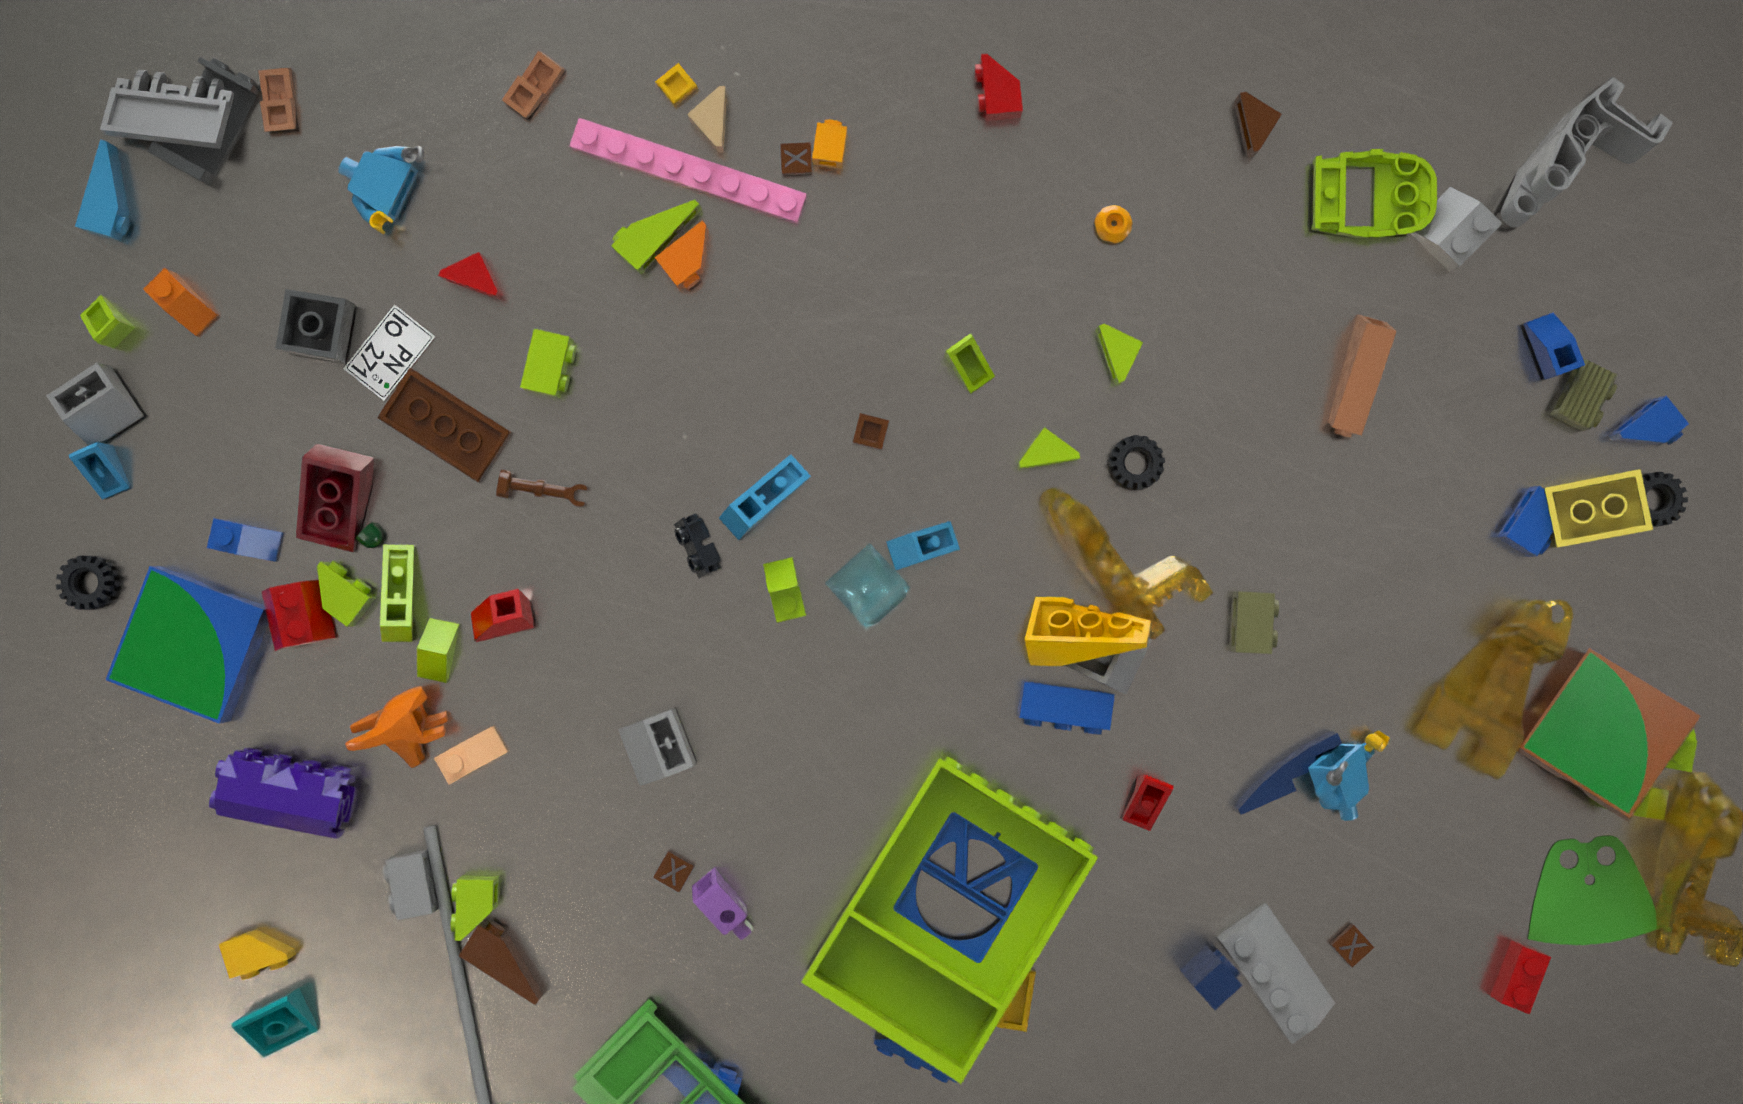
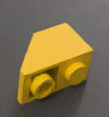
M257 929L229 938L218 944L229 979L240 976L241 980L252 978L260 974L258 969L269 966L270 971L288 965V959L296 955L294 948Z

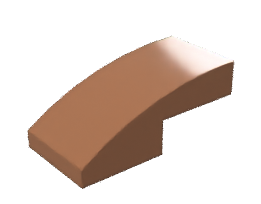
M538 51L523 75L517 76L502 101L523 117L528 118L546 98L565 69L546 54Z
M291 68L259 70L263 101H260L264 131L296 129L295 94Z

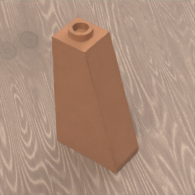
M1357 314L1328 420L1331 427L1335 428L1334 432L1336 434L1352 437L1354 433L1362 436L1397 332L1387 322Z

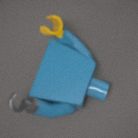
M403 146L377 148L373 153L365 151L359 163L345 157L339 166V174L351 179L347 190L353 194L352 203L360 216L383 235L386 233L382 230L383 224L387 221L394 222L416 177L418 170L410 163L413 161L420 163L422 161L424 149L421 146L414 148Z
M1377 730L1366 737L1365 743L1341 744L1328 750L1308 767L1315 787V794L1324 809L1339 810L1340 818L1343 821L1358 818L1356 804L1369 791L1366 763L1375 753L1374 749L1379 752L1385 749L1390 740L1389 736Z

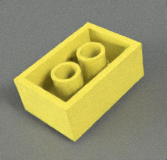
M1641 469L1545 488L1557 548L1653 530Z

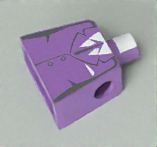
M716 867L692 885L693 903L723 935L732 930L742 940L753 931L754 927L746 919L748 914L745 903Z

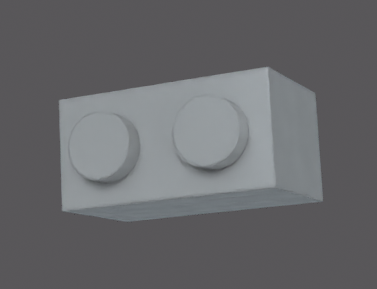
M428 850L396 855L385 860L386 865L383 866V875L385 882L390 883L392 894L389 895L388 899L391 913H395L396 920L433 914L439 909Z

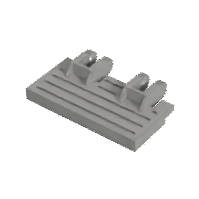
M138 70L136 72L132 88L131 80L117 78L115 88L111 87L100 127L104 135L221 148L234 98L232 91L224 90L223 80L217 78L212 80L207 98H204L206 80L199 76L194 78L189 96H187L189 91L187 86L167 84L164 72H156L154 74L149 91L147 89L150 80L146 70Z

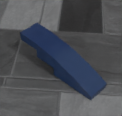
M1329 731L1302 745L1277 762L1254 782L1233 806L1235 812L1243 815L1297 791L1292 779L1308 773V767L1316 761V755L1343 744L1339 734Z

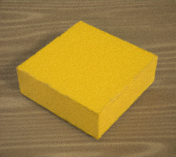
M679 63L655 81L656 85L674 107L698 89L695 82Z

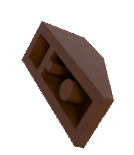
M491 920L489 922L482 921L462 949L459 957L533 1005H536L542 998L543 993L511 938L504 933L505 929L498 923Z

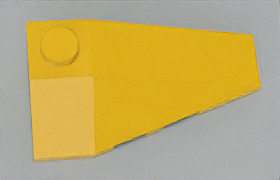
M1035 597L1025 636L1030 665L1063 666L1147 648L1151 621L1120 612L1114 614L1101 612L1098 606L1091 604L1088 608L1076 605L1073 599L1065 597Z

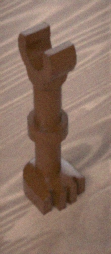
M501 469L496 496L509 498L512 489L534 493V497L542 498L543 495L567 499L573 505L583 507L585 502L577 501L575 499V492L578 490L588 491V487L583 484H577L570 488L547 484L542 479L530 481L513 478L511 471Z

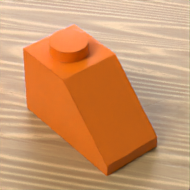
M703 220L655 257L658 264L679 290L684 287L688 290L701 280L699 275L704 270L709 231Z
M164 268L143 289L165 312L197 337L219 316L177 273Z

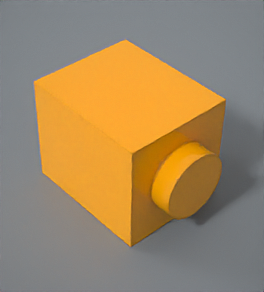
M830 119L824 120V123L817 122L812 155L813 165L843 169L848 132L847 126H842V122Z

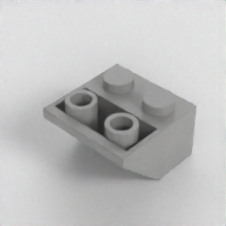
M96 362L47 395L62 421L88 446L96 442L104 443L143 417V414L112 367Z
M675 708L618 729L640 786L679 773L697 764Z

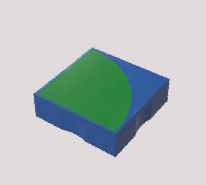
M149 566L105 680L218 724L231 722L246 683L249 664L259 649L268 626L265 606L236 594L217 591L202 581L163 566Z

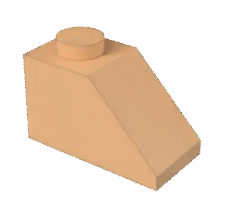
M492 726L438 755L434 760L449 785L506 754L508 750L497 730Z

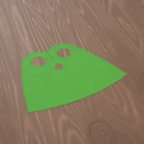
M1599 836L1590 843H1581L1576 839H1565L1557 841L1553 845L1546 858L1536 892L1528 940L1565 945L1601 944L1636 937L1661 928L1655 906L1645 882L1629 851L1617 837ZM1605 846L1611 847L1616 854L1615 861L1608 866L1600 864L1597 859V852ZM1565 850H1573L1578 855V864L1572 869H1566L1560 864V855ZM1589 874L1595 877V882L1592 885L1585 883V877Z

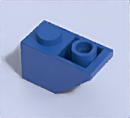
M1554 312L1524 323L1544 379H1549L1585 366L1575 337Z

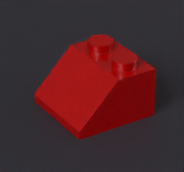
M319 580L300 581L270 587L261 592L275 651L336 638L331 615L322 607Z

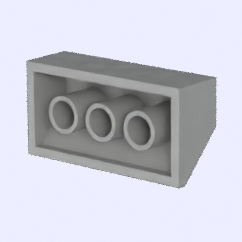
M1266 903L1216 936L1291 1044L1315 1029L1334 1006V1000Z

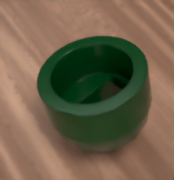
M371 522L358 534L356 540L366 548H375L380 545L383 536L380 528Z

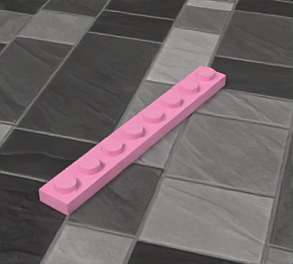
M582 118L578 119L569 145L571 149L798 224L807 197V193Z

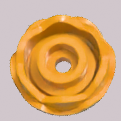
M1107 206L1095 218L1097 234L1104 241L1119 243L1131 233L1133 226L1132 218L1129 212L1121 206ZM1115 221L1117 225L1112 226L1111 222Z

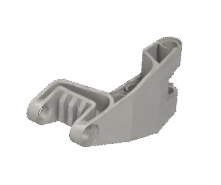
M1612 76L1603 86L1567 113L1547 133L1523 166L1518 169L1501 209L1503 221L1511 227L1522 226L1541 209L1544 203L1551 202L1569 187L1586 163L1584 155L1591 145L1624 163L1631 164L1637 162L1662 142L1673 122L1661 113L1655 116L1647 126L1641 120H1637L1622 105L1615 103L1625 85Z

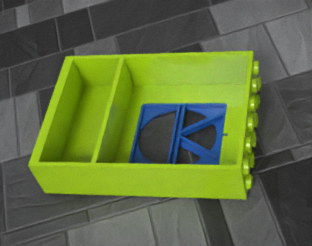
M947 756L945 760L938 758L808 968L801 983L962 1084L1098 857L1092 854L1094 847L1078 838H1075L1074 841L1065 837L1068 833L1067 830L1054 822H1049L1048 825L1044 824L1039 820L1042 816L1040 813L1027 805L1020 809L1013 804L1015 801L1014 797L1001 789H998L996 793L988 789L989 782L975 773H972L969 777L960 771L963 765ZM969 840H979L994 847L1005 859V864L967 884ZM950 842L956 843L955 876L929 860L936 850ZM921 870L991 913L1000 921L985 934L969 940H952L938 935L927 926L918 910L916 886ZM1008 876L1012 879L1011 898L1007 908L1002 907L980 893V891Z

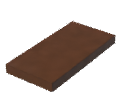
M410 367L377 417L478 483H481L512 434L511 431Z

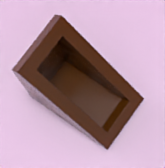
M1241 92L1235 99L1247 155L1248 158H1251L1259 152L1282 114L1248 92Z

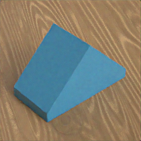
M96 442L69 454L70 460L101 499L130 488V483L113 445Z

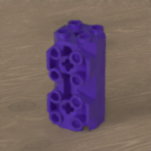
M254 748L234 750L233 754L228 755L226 761L219 760L216 766L215 777L218 778L216 790H213L211 793L209 808L215 809L216 815L337 839L342 837L346 830L340 828L342 822L349 823L356 787H352L350 784L355 782V776L350 775L351 768L333 765V768L321 767V762L306 759L303 762H295L293 764L291 763L292 757L289 755L273 754V756H262V750Z

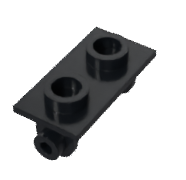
M697 513L686 517V519L684 517L674 524L676 528L674 530L675 537L678 543L684 546L688 555V566L693 573L697 574L698 579L708 573L721 569L719 564L721 559L713 542L702 546L701 541L710 537L702 517L698 518Z

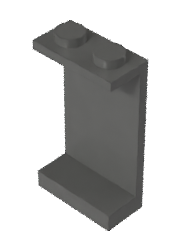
M200 56L197 62L205 67L200 76L206 80L204 98H207L209 87L214 78L223 80L224 90L234 93L221 148L163 142L161 146L152 141L147 152L210 186L262 92L253 86L256 81L247 75L239 72L235 76L228 72L229 66L214 57L211 61H208Z

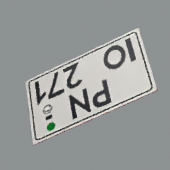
M394 304L343 369L385 401L404 377L409 367L413 366L435 336Z

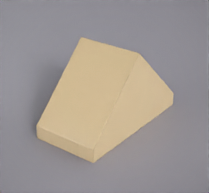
M725 86L717 87L687 114L690 122L718 153H724L727 91Z

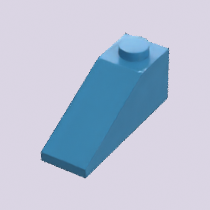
M100 139L75 227L92 234L121 241L122 236L128 231L130 222L118 149L109 142Z
M790 454L733 501L719 519L740 540L811 476Z

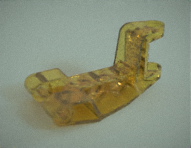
M1050 488L1042 495L1041 505L1061 549L1066 552L1092 587L1103 598L1124 614L1151 621L1149 635L1151 639L1155 640L1166 631L1151 608L1154 605L1160 608L1163 605L1162 599L1164 597L1167 600L1173 598V590L1178 592L1183 590L1182 583L1200 603L1213 594L1201 572L1178 556H1168L1134 576L1109 542V535L1086 505L1073 499L1068 493L1059 488ZM1058 497H1063V502L1059 509L1053 510L1054 500ZM1106 550L1105 558L1098 562L1102 552ZM1122 573V581L1117 585H1113L1112 581L1115 575Z
M1529 600L1525 602L1438 683L1417 727L1416 735L1445 750L1454 740L1460 727H1464L1480 736L1478 739L1480 744L1470 765L1496 780L1500 779L1505 774L1524 739L1522 715L1534 663L1543 665L1560 660L1566 650L1573 619L1571 605L1563 600H1549L1547 602L1543 600ZM1535 604L1540 605L1541 607L1529 617V609ZM1554 605H1560L1564 610V617L1558 623L1551 620V607Z
M1703 772L1694 773L1687 778L1663 821L1662 837L1655 868L1656 948L1661 953L1677 955L1689 933L1695 937L1702 934L1705 939H1712L1714 937L1717 940L1715 959L1718 964L1737 967L1743 957V924L1729 908L1704 898L1717 859L1727 858L1735 853L1743 829V811L1728 796H1723L1722 789L1708 774ZM1709 786L1708 790L1705 793L1699 794L1701 789ZM1730 810L1726 816L1720 817L1724 811ZM1692 882L1689 887L1685 888L1687 883Z

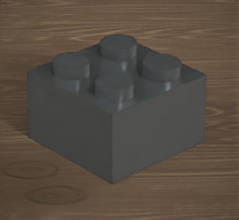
M285 289L275 349L287 354L345 363L355 304L344 298Z

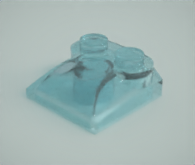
M870 543L825 583L865 628L881 621L904 600L910 589L906 581Z

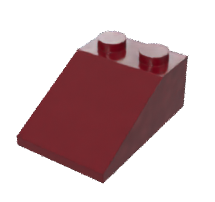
M316 444L302 456L296 538L349 552L355 551L357 545L356 537L360 533L372 486L373 457L321 444Z

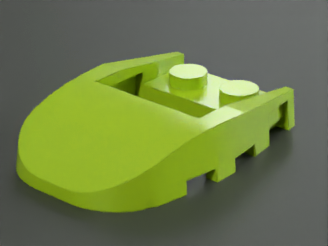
M1370 149L1364 152H1343L1338 157L1322 159V155L1316 156L1313 160V224L1311 225V230L1351 238L1404 235L1425 228L1435 215L1437 208V177L1432 166L1422 157L1403 152L1395 154L1383 152V149ZM1346 167L1374 168L1373 226H1345Z

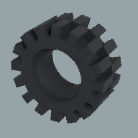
M1133 435L1119 441L1111 450V455L1108 458L1110 465L1108 469L1113 475V480L1120 484L1119 486L1129 490H1142L1152 486V484L1160 479V475L1164 471L1165 457L1163 458V450L1156 445L1157 442L1155 440H1150L1147 436ZM1139 451L1146 456L1148 466L1142 474H1132L1127 470L1125 459L1130 452Z
M1653 472L1642 475L1646 495L1652 488H1659L1666 495V504L1661 510L1654 511L1649 508L1653 527L1672 524V521H1677L1681 518L1679 513H1684L1686 507L1682 505L1688 502V497H1683L1682 493L1687 492L1685 487L1679 486L1682 481L1679 478L1673 479V474Z
M81 555L76 556V558H70L67 560L68 565H62L60 568L63 573L57 574L56 579L61 580V584H56V589L62 590L59 597L66 599L65 604L74 606V609L94 610L103 608L104 604H109L112 601L110 597L116 596L118 592L114 590V586H119V581L114 579L115 576H118V573L111 570L113 565L110 562H105L106 559L96 556ZM85 571H91L98 579L96 590L88 595L82 593L77 585L79 576Z

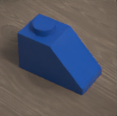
M1667 396L1653 399L1612 432L1609 437L1613 441L1649 445L1667 443V445H1670L1683 435L1681 430L1689 425V423Z
M1541 486L1529 487L1497 537L1527 557H1535L1538 554L1542 555L1551 543L1549 537L1553 533V526L1544 488Z
M213 518L207 548L277 562L283 532Z

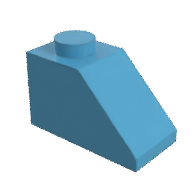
M951 521L912 532L886 542L895 570L960 549Z

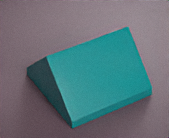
M300 988L266 1003L232 1022V1028L263 1057L318 1031V1026Z

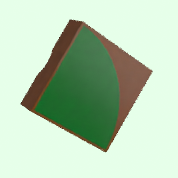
M1589 648L1519 748L1522 755L1558 778L1573 783L1583 790L1589 798L1629 822L1653 788L1655 781L1666 765L1675 757L1696 727L1701 716Z

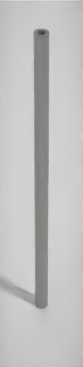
M435 825L424 827L423 830L477 1103L490 1104L462 958L459 957V943L455 941V932H451V916L453 913Z

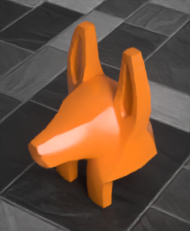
M417 686L408 689L389 700L383 709L351 724L350 729L352 733L371 730L345 743L348 751H356L385 744L403 758L410 768H414L422 764L426 757L422 744L432 742L445 735L446 729L444 725H439L448 721L447 712L444 711L428 716L422 705L427 699L423 688Z

